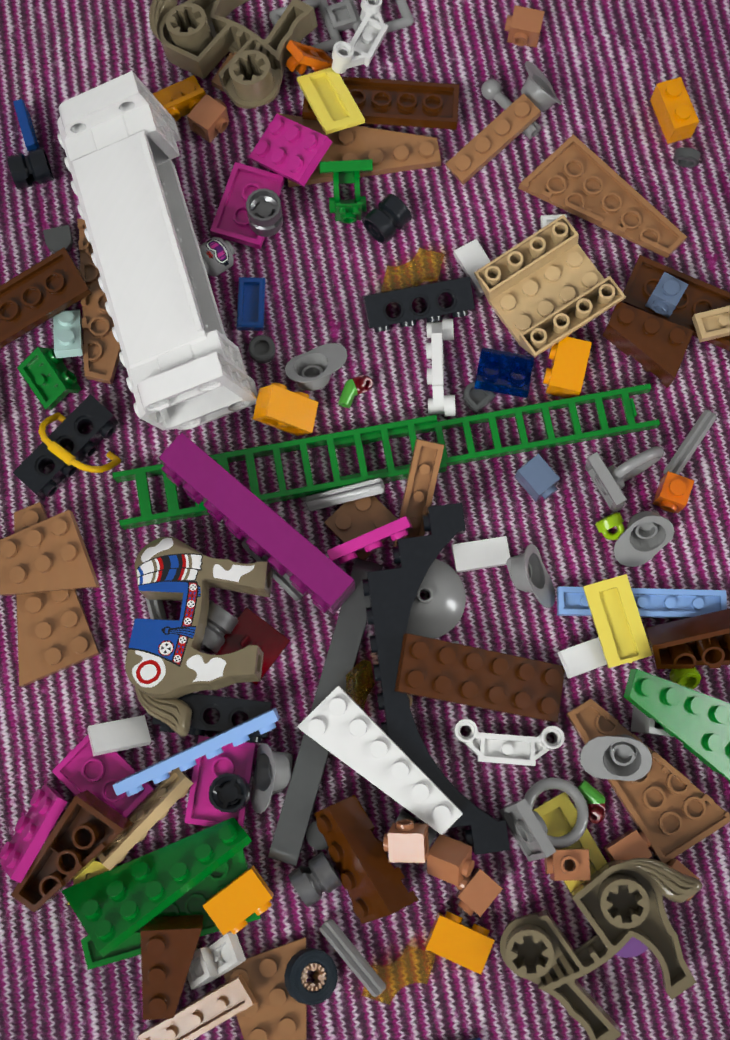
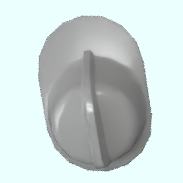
M526 61L525 67L529 76L521 88V95L524 93L541 112L547 111L555 103L561 105V101L556 97L546 76L537 66L530 61Z
M337 343L321 345L288 361L285 366V373L289 379L297 383L300 390H320L329 383L332 373L344 365L348 356L347 350L344 346Z
M656 510L642 511L633 515L629 520L627 529L615 542L613 550L615 559L627 567H637L645 564L673 538V524L669 519L660 516Z
M529 544L525 549V553L510 557L506 561L509 575L518 590L534 593L538 602L543 607L550 608L555 602L554 586L542 562L539 550L535 545Z
M626 734L597 736L583 746L580 754L581 765L584 770L591 776L601 779L636 781L643 778L650 771L652 765V755L648 747L641 741Z
M262 743L258 748L256 769L251 788L252 807L256 813L260 814L269 806L272 795L283 791L289 785L292 776V755L288 752L272 751L267 743Z

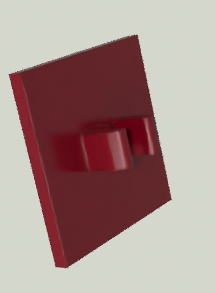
M246 607L238 617L239 622L230 634L224 635L225 642L216 655L233 653L248 645H258L264 653L262 679L291 640Z

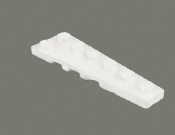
M337 686L297 726L302 732L423 822L428 823L439 834L442 835L463 814L340 686Z

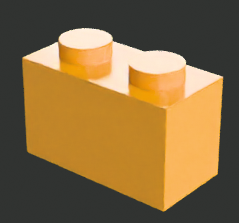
M678 77L657 83L650 102L667 144L691 138L699 120L682 78Z
M566 337L550 348L548 359L553 360L551 368H546L543 383L547 384L546 394L563 398H572L580 395L592 342Z
M271 383L269 386L259 388L253 420L296 436L310 434L313 432L319 402L310 399L306 393L292 392L287 390V387L283 384Z
M251 866L203 904V908L223 936L229 931L234 935L248 924L245 919L255 912L259 916L272 906L270 900L273 898L274 893L256 868Z
M446 911L445 915L438 913L425 943V949L481 975L495 941L492 937L488 936L490 930L475 923L472 928L461 923L462 917Z

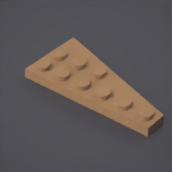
M277 113L327 136L332 141L320 162L372 159L373 171L361 172L360 177L441 166L438 140L435 137L358 125L326 135L318 120H305L303 117ZM318 164L305 185L332 182L333 176L332 174H319ZM287 179L288 187L301 186Z
M574 134L529 174L518 187V189L665 258H668L687 238L684 233Z
M77 218L80 273L92 292L81 299L84 336V376L89 380L112 385L120 360L119 352H121V348L112 332L114 323L105 307L107 298L98 282L100 273L91 258L93 249L84 233V229L87 228L85 220Z
M40 502L14 512L15 533L48 519ZM76 590L16 595L19 687L27 686L101 654Z
M70 510L0 540V596L46 593L58 590L68 591L81 588H100L75 516Z
M592 699L587 700L566 714L584 744L597 736H615L618 734H626L642 742L640 738L623 727L617 719ZM648 747L652 755V765L650 771L643 778L636 781L607 780L639 831L643 832L651 843L650 848L658 861L666 864L730 822V813L722 809L711 797L704 794L687 777Z
M306 936L248 957L243 963L224 974L226 982L241 974L256 999L254 1005L236 1014L244 1040H307V1004L299 1003L290 996L285 986L284 978L286 966L292 956L300 950L306 949Z

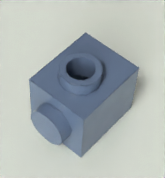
M664 272L645 306L669 319L689 284Z
M539 453L517 470L514 477L535 502L541 497L546 500L558 490L556 485L560 480V477Z

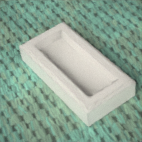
M475 239L454 250L453 255L466 276L470 277L471 284L481 297L484 295V292L474 272L491 261L478 240Z
M506 536L452 544L451 546L456 573L507 565L506 561L510 558Z
M145 715L90 725L87 728L93 756L147 746L151 743Z

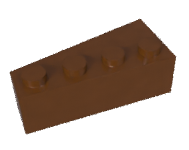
M730 609L645 628L656 669H694L695 665L721 668V665H730Z
M88 790L75 795L43 844L22 882L17 884L11 896L35 913L53 900L134 823Z
M355 795L314 813L317 827L329 847V855L339 870L341 883L348 891L353 903L354 913L360 919L361 924L392 915L419 900L414 891L408 892L401 880L405 876L400 868L394 869L387 858L388 852L384 851L383 841L375 838L373 835L374 825Z

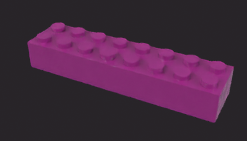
M183 433L158 457L164 465L161 470L177 487L182 484V488L187 492L186 494L198 505L203 502V506L208 510L207 512L220 523L223 519L228 530L237 539L241 540L244 537L249 545V549L259 558L265 555L271 568L280 576L286 573L290 577L291 585L302 595L308 592L313 600L312 603L323 613L329 610L334 615L356 590L355 581L352 577Z

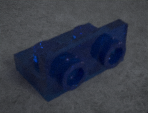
M482 348L474 389L528 398L535 358L533 356Z

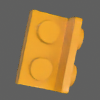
M195 75L152 94L175 121H178L193 110L205 96L206 92L200 87Z

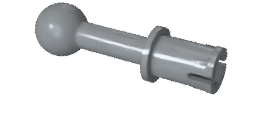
M488 79L483 83L481 92L484 98L495 100L504 110L512 104L501 92L502 87L497 80ZM534 121L523 133L528 139H532V137L539 133L541 126Z

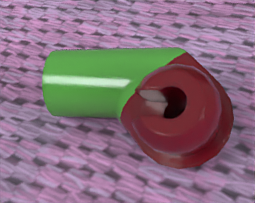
M361 375L347 380L338 404L342 407L350 408L356 395L365 393L373 387L372 378Z
M583 780L577 788L587 800L588 820L593 824H599L606 816L605 797L586 780Z

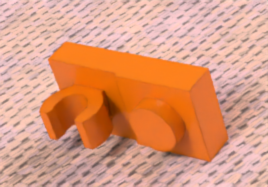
M290 40L285 47L292 54L286 61V66L291 72L296 69L299 74H303L307 66L315 72L332 66L333 60L324 50Z

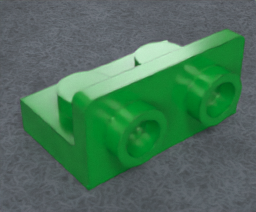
M37 347L17 369L45 410H52L69 393H78L81 388L77 383L76 376L63 363V358L56 359L54 349Z

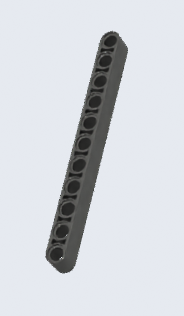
M359 558L355 559L350 577L355 581L356 590L341 606L310 713L337 686H340L347 693L367 624L366 608L371 607L370 596H364L362 579H367V572L382 570L383 565ZM305 733L268 856L270 859L297 866L330 753Z

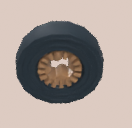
M314 948L300 950L292 956L286 966L284 974L285 986L290 996L299 1003L307 1005L323 1003L336 988L338 979L337 967L333 959L322 950ZM307 970L315 971L313 974L315 981L313 983L306 982L308 978Z

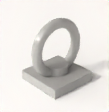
M660 446L647 449L622 463L617 468L613 465L607 468L598 452L587 457L585 469L612 513L623 509L627 500L620 490L625 487L624 482L637 476L659 461L664 455V449Z
M554 777L537 781L528 789L522 800L508 804L499 810L528 862L547 858L556 852L555 849L566 848L576 843L584 834L589 819L587 802L581 791L571 782ZM550 789L561 790L569 795L577 810L575 826L569 833L559 837L547 835L548 829L544 820L536 811H533L536 798L542 792Z

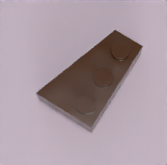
M619 302L615 305L602 336L628 357L629 355L643 365L642 368L645 371H650L668 388L677 375L694 331Z
M204 914L158 916L141 928L143 1020L174 1018L200 937Z

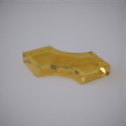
M419 248L415 257L408 263L401 266H387L381 292L413 287L427 281L437 282L444 254Z
M362 659L346 675L345 692L364 711L367 697L375 686L371 661Z
M407 944L402 955L394 962L382 966L370 965L386 984V989L379 996L373 997L364 986L362 996L390 1005L393 997L401 988L413 983H428L436 954Z

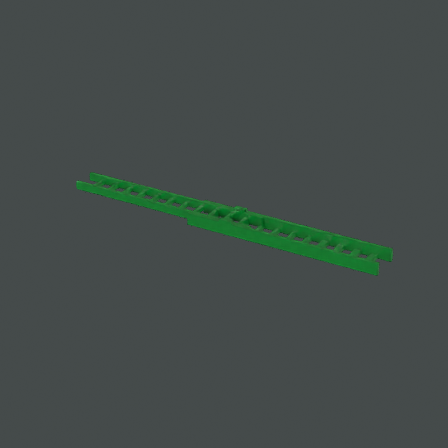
M644 384L438 422L437 415H431L209 456L229 473V463L246 460L251 492L265 504L303 498L308 495L378 477L383 480L384 484L407 479L410 464L394 467L389 439L409 436L413 455L417 438L416 434L435 431L437 443L444 444L438 472L442 473L446 472L447 466L656 429L659 427L660 422L657 419L635 423L634 417L637 416L634 399H630L629 396L649 393L651 384ZM621 398L627 425L609 428L603 401ZM595 403L601 430L582 433L576 406ZM568 407L574 435L555 438L549 411ZM541 412L547 439L528 443L523 415ZM515 417L521 444L501 447L496 420ZM488 422L494 449L475 452L470 425ZM462 426L468 454L448 457L443 430ZM382 441L387 468L367 472L362 444L367 445L372 442ZM327 445L334 482L314 485L307 449ZM355 446L360 473L340 477L335 449ZM300 450L307 486L287 490L280 454ZM273 455L280 491L260 495L254 458ZM163 464L112 473L113 479L117 483L136 480L141 516L119 520L120 526L124 530L209 515V513L203 506V502L199 505L195 502V507L180 509L177 486L161 470L164 466ZM163 475L168 512L153 514L148 477Z

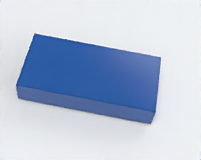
M24 100L13 101L28 152L29 150L40 148L31 116Z
M239 277L237 330L264 331L265 278Z

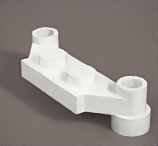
M361 0L360 6L362 10L360 19L362 22L350 43L339 41L334 44L331 66L334 72L342 74L348 68L363 64L369 66L389 26L384 24L380 14L382 0Z
M453 318L442 319V322H427V338H431V343H426L427 359H432V368H427V385H432L433 398H428V415L445 414V417L456 416L455 395H444L443 340H454Z
M470 719L460 720L454 728L455 737L477 755V762L536 766V760L549 750L561 747L564 743V733L557 726L544 728L537 737L481 733L478 731L477 725ZM461 727L469 729L470 734L468 737L461 735ZM548 733L554 736L555 740L553 743L547 741L546 736Z

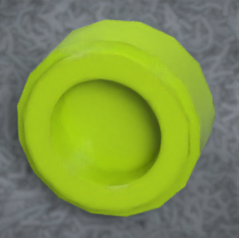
M620 512L608 515L598 520L595 524L598 532H602L603 536L611 541L617 540L625 531L622 523L624 520ZM617 527L618 531L616 533H609L608 529Z
M696 667L694 669H672L669 673L671 682L690 689L696 688L701 681V675Z

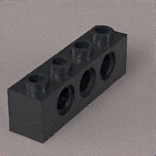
M461 277L362 296L367 327L374 328L375 332L390 330V325L400 323L401 327L416 325V320L426 318L427 322L440 321L444 314L452 313L453 318L468 315V310L475 309L470 277ZM444 292L448 293L451 297V302L446 308H442L438 303L440 294ZM417 297H421L425 302L424 310L419 313L412 309V302ZM391 302H395L399 306V313L393 318L388 317L385 311L386 306Z
M90 394L48 438L51 441L57 442L63 448L73 444L74 449L71 454L76 457V460L81 462L85 457L88 458L97 450V445L104 438H109L115 432L118 421L109 410ZM93 425V430L89 434H82L85 426ZM44 442L13 472L41 500L52 496L58 490V484L65 477L72 476L78 469L73 465H67L51 453ZM48 464H55L54 470L51 473L44 474V468Z
M189 693L178 698L187 703L192 710L188 735L204 736L205 731L216 732L217 735L234 727V717L238 713H246L248 718L251 719L273 708L271 702ZM212 709H217L220 713V719L216 724L209 725L206 722V714ZM153 717L152 724L160 726L159 731L175 733L167 724ZM259 730L248 735L250 740L246 742L261 743L262 738L269 739V731L260 735Z

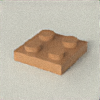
M375 496L344 503L324 522V525L342 543H345L398 519ZM365 549L356 553L359 559L366 560L376 550L366 553Z

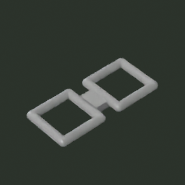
M327 0L302 1L314 9L318 7L320 9L331 40L311 46L325 52L333 50L334 44L342 41L339 32L353 28L356 33L362 22L353 0H343L333 5H328ZM395 0L402 18L384 23L389 25L387 33L409 27L414 23L406 0ZM288 6L270 12L269 17L273 27Z

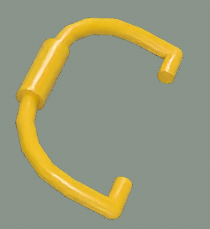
M59 412L45 418L39 424L38 433L41 440L48 447L47 449L69 466L73 465L80 470L90 473H103L121 463V459L109 451L106 456L112 460L111 462L102 466L83 464L57 442L51 441L47 437L45 430L50 423L56 420L63 422L66 419Z

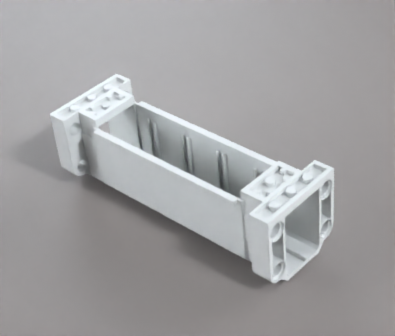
M133 71L62 102L59 105L60 117L57 125L60 133L57 136L61 146L65 149L66 157H64V162L72 174L71 187L78 196L80 203L77 206L82 219L85 220L87 227L84 229V233L88 242L92 245L93 253H91V258L100 273L98 282L107 298L105 307L114 323L112 332L116 341L120 344L121 352H119V357L123 366L127 369L129 377L126 378V382L135 397L134 410L136 415L161 430H188L255 405L258 396L255 381L246 374L238 346L226 337L176 168L171 160L180 156L176 142L180 141L181 138L175 119Z

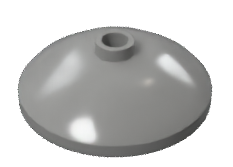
M435 559L429 567L413 602L406 633L436 639L450 632L461 619L466 604L465 588L456 571L443 561ZM428 591L430 598L423 600L420 597V593Z

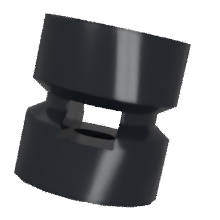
M43 147L29 150L26 156L22 153L7 156L9 169L18 190L32 187L35 181L39 184L54 181L50 162Z
M388 194L378 204V209L374 208L362 219V222L368 233L376 241L386 244L394 237L396 229H402L412 219V215L402 200L394 194Z
M226 773L219 775L213 780L209 789L210 802L221 812L233 813L242 810L248 804L251 796L248 782L236 774Z

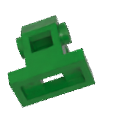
M372 159L319 162V174H332L334 197H329V212L335 213V221H341L346 224L354 223L356 220H361L362 212H366V196H360V173L373 171ZM339 184H354V199L340 200Z

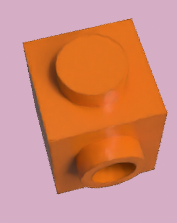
M668 471L660 480L652 504L659 506L664 511L679 513L687 505L694 480Z

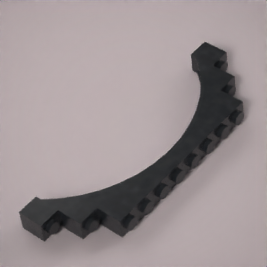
M462 503L430 506L426 510L427 514L422 515L424 532L429 531L430 535L398 539L397 546L392 547L394 564L399 563L400 568L367 572V579H362L364 596H370L371 607L366 608L368 625L373 624L375 633L374 636H369L371 653H377L378 664L373 665L375 682L381 681L382 693H377L379 711H385L386 722H380L381 729L463 812L449 828L469 825V829L464 831L467 845L472 846V851L475 855L508 851L510 846L506 820L503 817L494 818L475 806L443 775L419 735L410 710L407 694L394 692L403 635L406 634L410 611L417 591L429 567L441 550L455 535L464 534L466 531Z

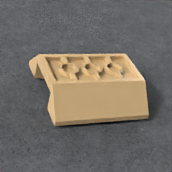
M564 214L474 272L492 309L519 346L534 357L626 298L612 277L609 276L604 279L578 245L579 234Z

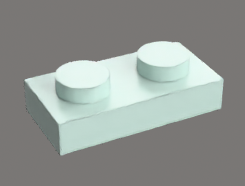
M80 310L62 311L53 316L54 353L56 359L83 356L82 316Z

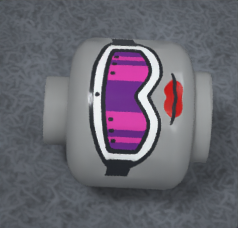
M213 237L199 246L208 275L216 277L233 266L235 251L229 241Z

